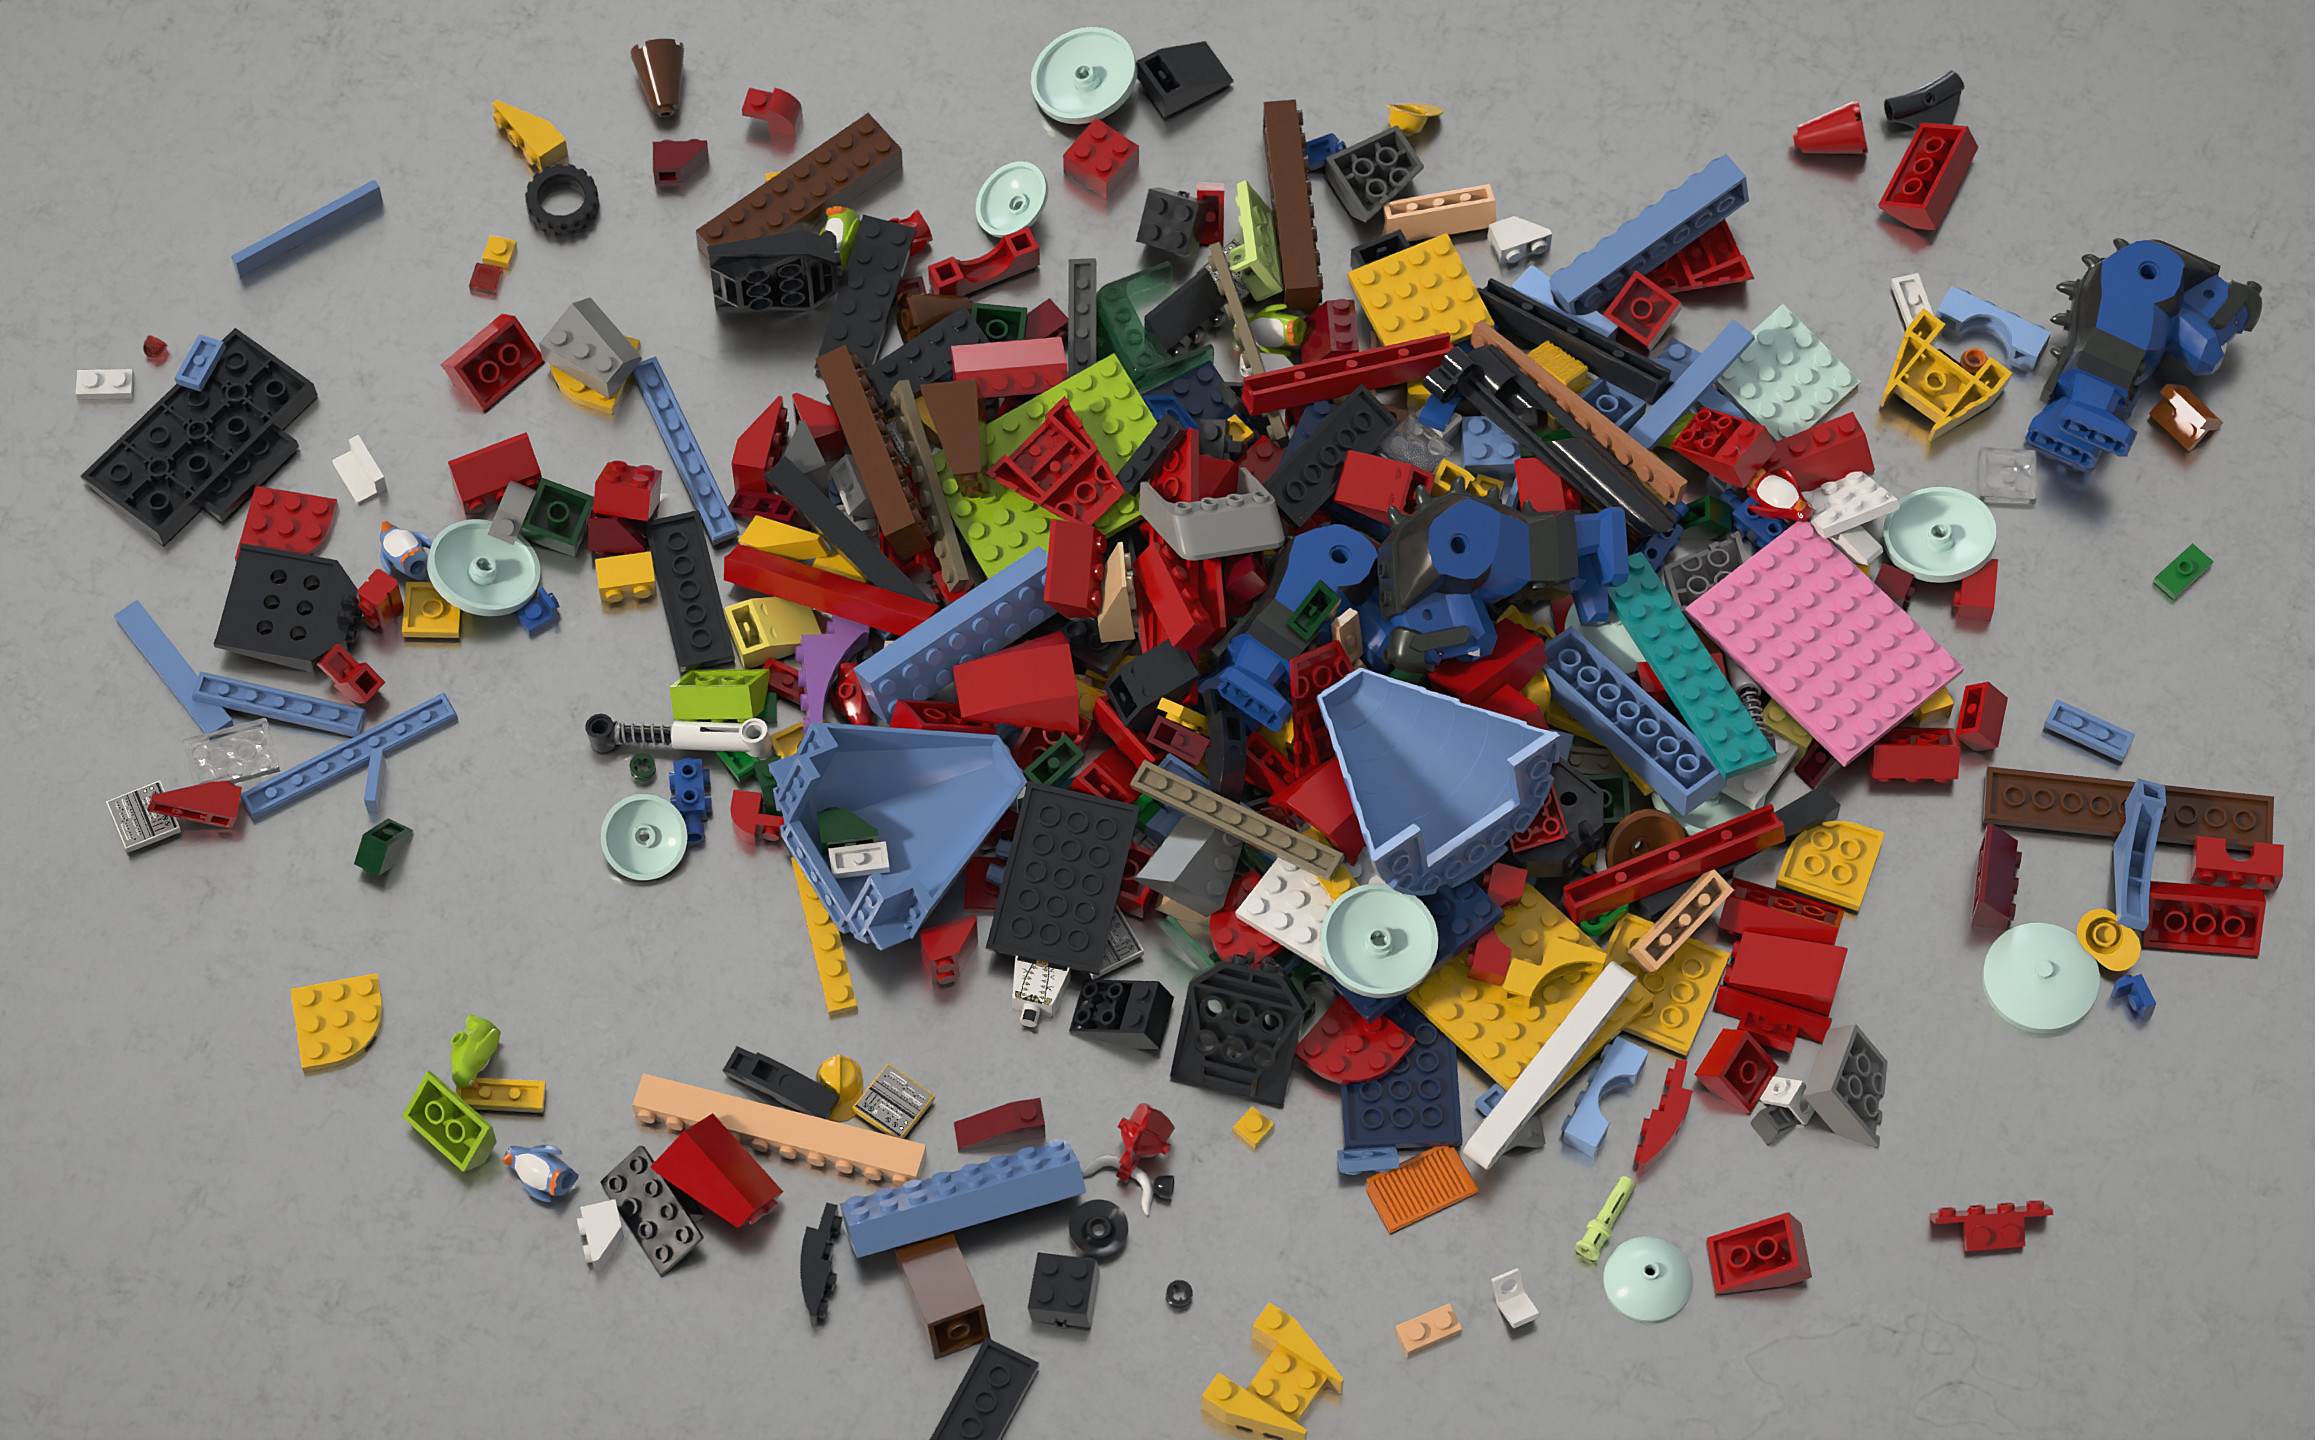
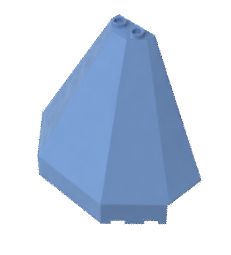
M811 722L796 754L768 764L769 771L777 781L778 786L773 788L776 809L783 813L784 825L780 826L783 840L837 929L845 934L848 932L854 933L855 939L866 944L873 942L879 950H884L905 940L913 939L1027 784L1023 770L1015 763L1009 747L1002 742L999 735ZM830 807L846 808L876 828L879 833V842L886 841L890 872H877L871 875L835 879L831 873L829 854H822L817 812Z

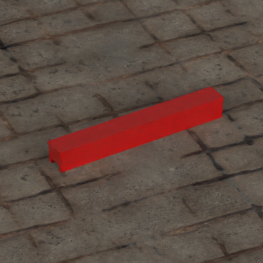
M1447 332L1244 377L1241 399L1250 415L1254 416L1349 395L1361 383L1368 390L1421 379L1425 378L1433 369L1440 367L1445 355L1454 347L1450 342L1451 336Z
M738 544L724 557V581L899 636L905 635L939 611V606L741 544Z
M1771 803L1563 886V904L1574 924H1579L1786 841L1784 824L1782 821H1779Z

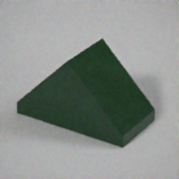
M1320 579L1286 623L1306 641H1309L1337 614L1342 598Z

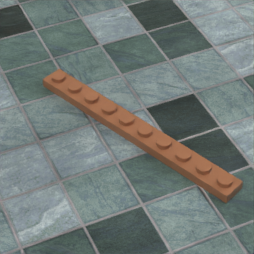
M1483 320L1474 324L1469 342L1471 346L1476 349L1493 344L1620 464L1628 468L1673 505L1682 501L1688 483L1687 480Z

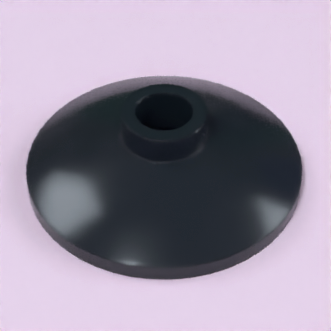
M1102 1199L1090 1200L1081 1204L1073 1212L1069 1222L1070 1237L1074 1245L1088 1255H1109L1117 1251L1124 1244L1128 1235V1220L1123 1210L1113 1202ZM1096 1228H1101L1104 1230V1233L1102 1235H1095L1093 1231Z

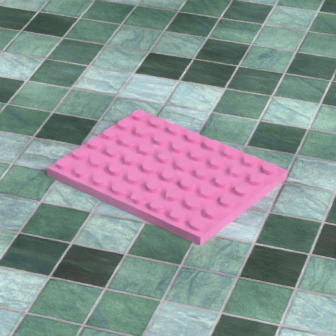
M1808 520L1805 522L1797 521L1687 606L1684 612L1700 630L1844 767L1961 675L1964 667L1839 549L1827 538L1824 539L1820 536Z

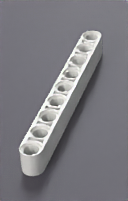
M1614 961L1609 963L1473 1134L1463 1150L1464 1155L1486 1170H1489L1632 990L1637 981L1635 975Z

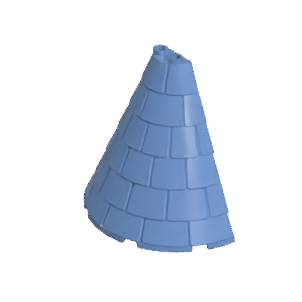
M1358 668L1354 672L1347 674L1342 680L1325 689L1317 696L1325 725L1329 730L1333 748L1340 763L1345 784L1348 786L1353 808L1359 820L1372 866L1376 874L1383 881L1388 883L1393 890L1402 894L1417 896L1435 894L1439 886L1447 884L1453 888L1481 873L1508 850L1505 843L1515 832H1521L1522 834L1525 832L1542 807L1553 784L1554 778L1549 773L1552 763L1559 762L1560 735L1557 732L1533 727L1519 719L1460 703V700L1457 698L1429 691L1424 687L1393 679L1363 668Z

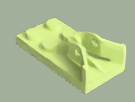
M1245 180L1237 184L1238 196L1236 197L1241 213L1238 219L1243 229L1245 243L1230 251L1229 270L1232 273L1241 270L1240 276L1256 301H1261L1283 291V283L1272 210ZM1249 270H1252L1251 274L1246 275Z

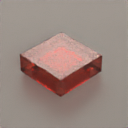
M476 262L469 283L470 291L496 296L504 273L503 268Z

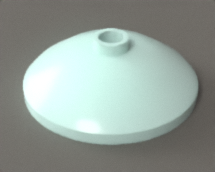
M1013 162L995 171L986 180L977 197L976 217L981 227L989 234L1003 238L1005 235L1033 225L1043 212L1048 198V182L1044 173L1038 167L1028 162Z
M652 794L631 795L616 803L606 815L601 828V846L607 861L616 871L632 879L652 880L666 875L680 862L687 845V828L678 809L666 799ZM642 830L648 831L650 834L649 839L641 840L638 836L639 832Z
M1638 1237L1622 1243L1612 1252L1604 1269L1603 1283L1608 1299L1620 1313L1639 1322L1653 1323L1669 1319L1682 1310L1691 1295L1693 1274L1687 1258L1676 1246L1656 1237ZM1652 1269L1655 1274L1649 1276L1645 1273V1270Z

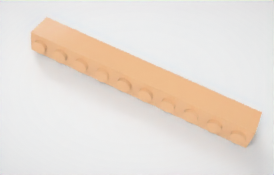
M644 1073L633 1102L634 1115L646 1123H654L656 1121L666 1124L671 1129L682 1130L683 1128L691 1127L713 1113L739 1143L750 1145L754 1150L766 1152L767 1150L775 1151L782 1157L806 1159L810 1164L816 1166H824V1164L834 1166L840 1172L861 1173L866 1178L875 1181L881 1179L889 1180L899 1187L903 1186L907 1181L920 1180L927 1157L925 1144Z

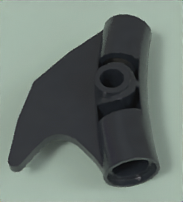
M1949 70L1939 78L1918 89L1885 99V115L1889 122L1904 123L1914 127L1916 130L1921 122L1952 125L1958 110L1961 92L1965 88L1963 80L1955 71Z

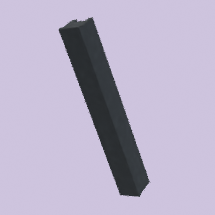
M1493 278L1488 280L1485 288H1477L1495 324L1538 346L1549 340L1550 344L1553 343L1554 346L1560 347L1567 355L1570 354L1571 358L1574 357L1575 360L1581 361L1587 366L1588 372L1651 405H1654L1668 390L1671 375L1670 369Z
M786 456L762 476L870 585L934 604Z
M1824 784L1820 785L1775 812L1779 821H1782L1784 824L1786 841L1714 870L1726 882L1730 881L1733 877H1737L1790 846L1803 831H1808L1822 825L1823 822L1836 819L1841 807L1840 803L1836 802ZM1702 874L1634 902L1633 906L1643 919L1656 923Z

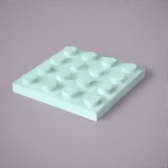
M1782 304L1751 332L1755 336V340L1714 384L1753 423L1766 426L1773 442H1777L1812 428L1855 389L1861 381Z

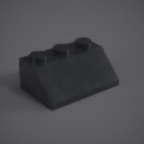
M1203 268L1144 316V344L1166 365L1174 359L1178 360L1181 358L1188 347L1193 343L1202 341L1210 329L1214 326H1220L1226 320L1227 313L1224 305L1227 304L1224 296H1221L1216 282L1206 268Z

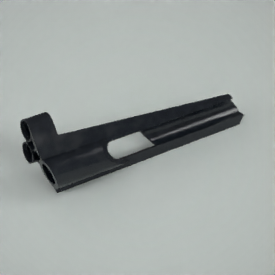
M1493 344L1478 347L1467 354L1460 347H1454L1445 355L1441 366L1433 369L1425 377L1422 385L1440 403L1445 404L1457 395H1461L1599 509L1622 507L1625 512L1626 530L1636 539H1643L1651 535L1676 530L1678 517ZM1521 408H1535L1546 411L1575 438L1545 443L1515 415V411Z

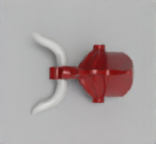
M1141 1103L1137 1105L1129 1120L1123 1117L1118 1124L1126 1147L1121 1158L1112 1155L1098 1157L1082 1169L1081 1172L1082 1176L1085 1177L1092 1175L1102 1167L1113 1166L1118 1169L1116 1177L1127 1182L1130 1181L1131 1177L1136 1179L1143 1189L1141 1202L1143 1212L1149 1215L1154 1190L1149 1176L1138 1168L1139 1160L1141 1158L1154 1157L1160 1153L1167 1155L1172 1146L1167 1141L1175 1127L1162 1111L1152 1108L1150 1104Z

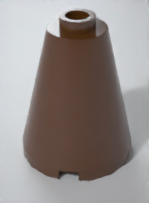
M660 38L645 41L646 46L639 48L638 44L630 50L631 59L652 112L660 117L672 116L674 111L679 109L684 60L683 43L680 42L677 45L675 39Z
M902 292L898 294L896 305H901V313L896 314V320L903 342H909L964 305L971 314L973 302L969 301L966 296L916 292Z

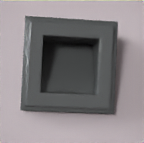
M1777 1105L1760 1110L1751 1121L1752 1127L1766 1144L1774 1142L1796 1127V1123L1784 1108Z

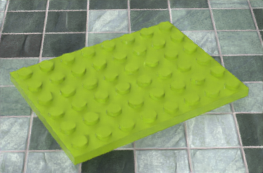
M1115 353L987 424L989 469L1004 454L1009 457L1045 422V414L1064 396L1115 476L1158 423ZM942 449L932 455L949 514L987 579L1038 546L1048 553L1051 519H1063L990 477V494H983L979 498L962 497L944 450ZM1125 491V494L1092 527L1099 530L1107 539L1143 519L1144 517L1139 512L1140 492L1134 497Z

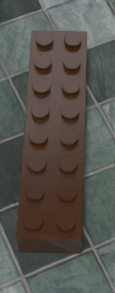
M1296 99L1264 102L1262 131L1271 208L1283 283V291H1281L1283 304L1287 305V308L1283 310L1284 314L1305 316L1316 310L1318 304H1322L1323 277L1322 273H1319L1320 252L1319 249H1316L1317 228L1313 223V219H1315L1314 203H1311V179H1308L1307 174L1309 172L1308 156H1305L1306 137L1305 133H1302L1303 112L1302 110H1297Z
M867 113L696 230L697 246L708 258L707 246L800 230L808 231L828 217L826 210L829 207L845 206L903 166L902 148Z
M846 344L815 358L885 538L901 561L931 548L932 545L928 538L932 535L931 529L927 521L922 518V506L917 497L915 498L913 495L914 486L909 476L903 470L906 468L900 453L896 452L895 447L897 443L892 432L887 429L888 420L883 410L879 409L877 403L880 400L875 389L870 386L869 381L871 377L865 365L862 366L856 352L851 354Z

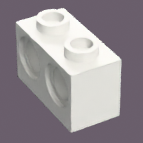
M846 454L829 470L846 511L850 516L874 518L876 513L853 455Z

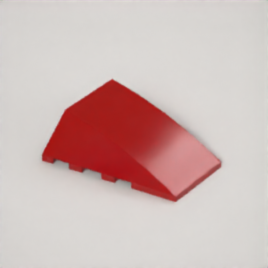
M1725 219L1645 275L1647 279L1667 293L1754 279L1744 255H1741Z
M1065 396L1045 414V422L1009 457L1004 454L985 473L986 476L1061 519L1087 526H1093L1125 494V490L1108 463L1103 459L1096 444L1091 440Z
M1062 631L953 666L961 720L995 725L1006 723L1013 724L1017 728L1029 726L1042 728V731L1054 732L1055 730L1067 731L1071 735H1079L1078 691L1070 646Z
M1334 640L1290 659L1296 778L1303 777L1320 766V761L1335 755L1330 733L1325 725L1317 696L1325 689L1342 680L1347 674L1355 671L1339 640Z
M1334 756L1269 797L1267 802L1288 818L1293 813L1297 814L1330 839L1331 847L1343 853L1345 856L1344 860L1354 867L1363 847H1366L1358 817L1353 808L1348 786H1346L1339 760L1337 756Z

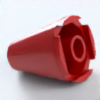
M1858 100L1797 126V132L1792 133L1795 149L1801 148L1802 153H1868Z

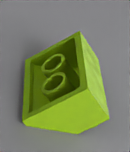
M690 670L669 687L674 720L699 722L701 719H711V722H725L728 719H737V722L744 723L748 719L755 718L764 709L770 670Z
M427 1071L403 1112L402 1117L463 1172L483 1165L497 1143L493 1126L434 1073Z

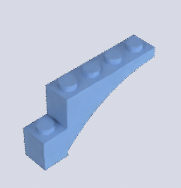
M2139 778L2125 802L2126 823L2113 845L2117 924L2145 931L2149 924V890L2153 858L2159 827L2166 806L2165 785Z

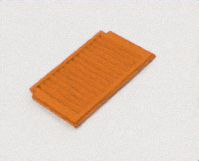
M1449 1146L1433 1147L1399 1163V1168H1393L1388 1172H1380L1366 1179L1370 1185L1366 1188V1191L1390 1234L1479 1192L1456 1148H1449Z

